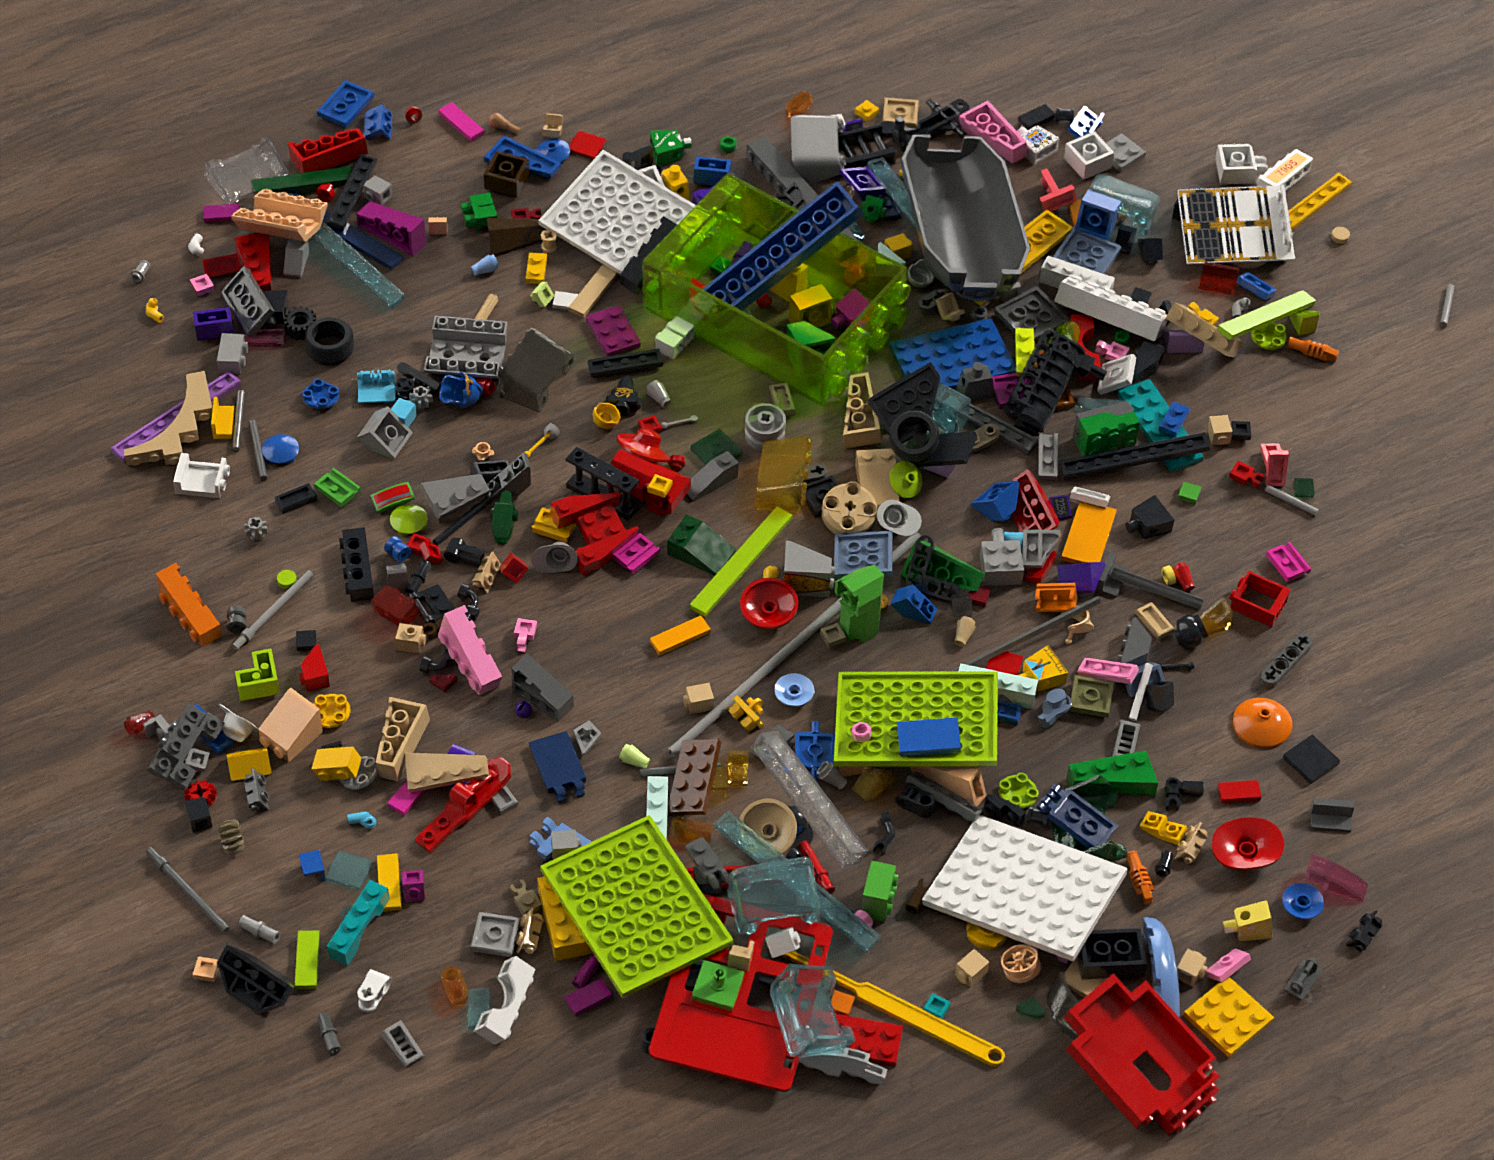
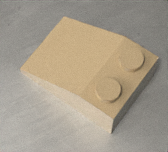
M892 448L856 451L855 467L858 484L873 495L877 508L887 500L899 501V495L890 484V471L896 464L895 453Z

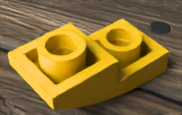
M1150 811L1147 812L1140 824V828L1145 832L1175 845H1179L1182 842L1187 831L1186 825L1170 822L1167 820L1166 815Z

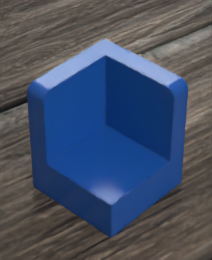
M315 850L299 854L300 866L304 876L320 873L321 881H325V871L320 851Z

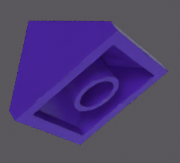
M868 167L840 169V174L849 187L850 185L853 186V189H855L854 194L861 202L866 200L867 195L878 197L886 190L885 186Z
M1105 562L1058 565V582L1075 583L1077 594L1093 593L1106 564Z

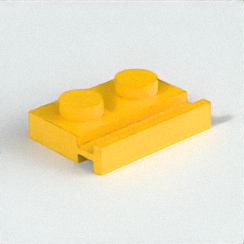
M542 507L535 519L534 525L531 527V532L567 543L568 538L576 527V523L557 529L550 515V510Z

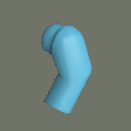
M368 812L347 815L349 825L360 823L364 827L372 829L377 823L376 818Z

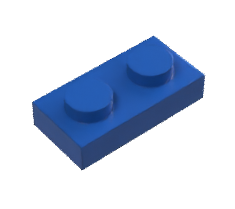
M1249 272L1239 276L1237 283L1242 285L1245 290L1255 293L1260 299L1267 300L1273 297L1277 289Z
M1173 401L1158 431L1176 438L1191 408Z

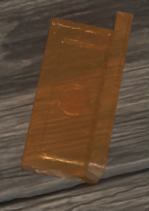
M676 816L672 820L668 840L688 844L704 837L710 845L712 832L716 826Z

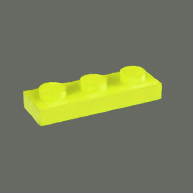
M1015 328L1016 376L1021 375L1034 349V329Z

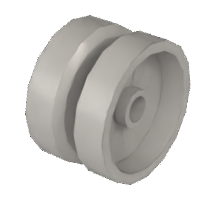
M761 403L750 408L745 416V440L748 445L759 451H771L783 444L786 428V416L783 410L776 405Z

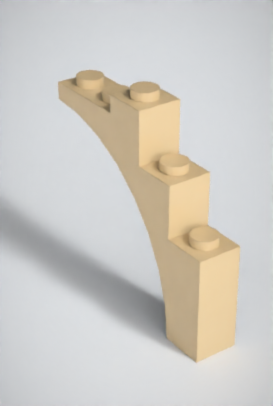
M205 371L186 374L187 390L181 411L162 433L139 446L124 449L127 466H135L145 462H157L162 459L165 460V465H176L179 462L181 453H183L181 443L199 440L196 421H205L212 418L213 410Z

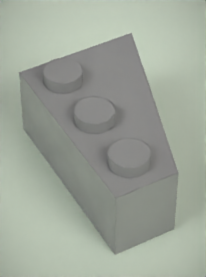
M481 474L421 483L420 486L421 492L438 521L488 496L490 491Z

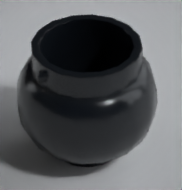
M1198 614L1181 617L1175 624L1176 630L1173 631L1179 645L1184 644L1187 648H1195L1203 643V639L1209 637Z

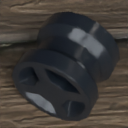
M407 377L398 379L395 383L397 398L410 400L409 394L413 393L414 382Z

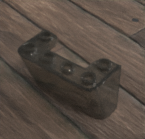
M535 328L527 330L522 342L517 344L516 350L513 354L509 355L504 367L502 366L499 369L500 397L540 413L548 401V387L561 369L562 374L566 376L574 364V354Z

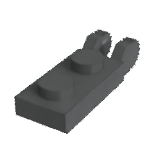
M704 837L685 845L686 852L704 879L708 880L714 890L720 887L715 877L718 874L725 884L731 882L727 871Z

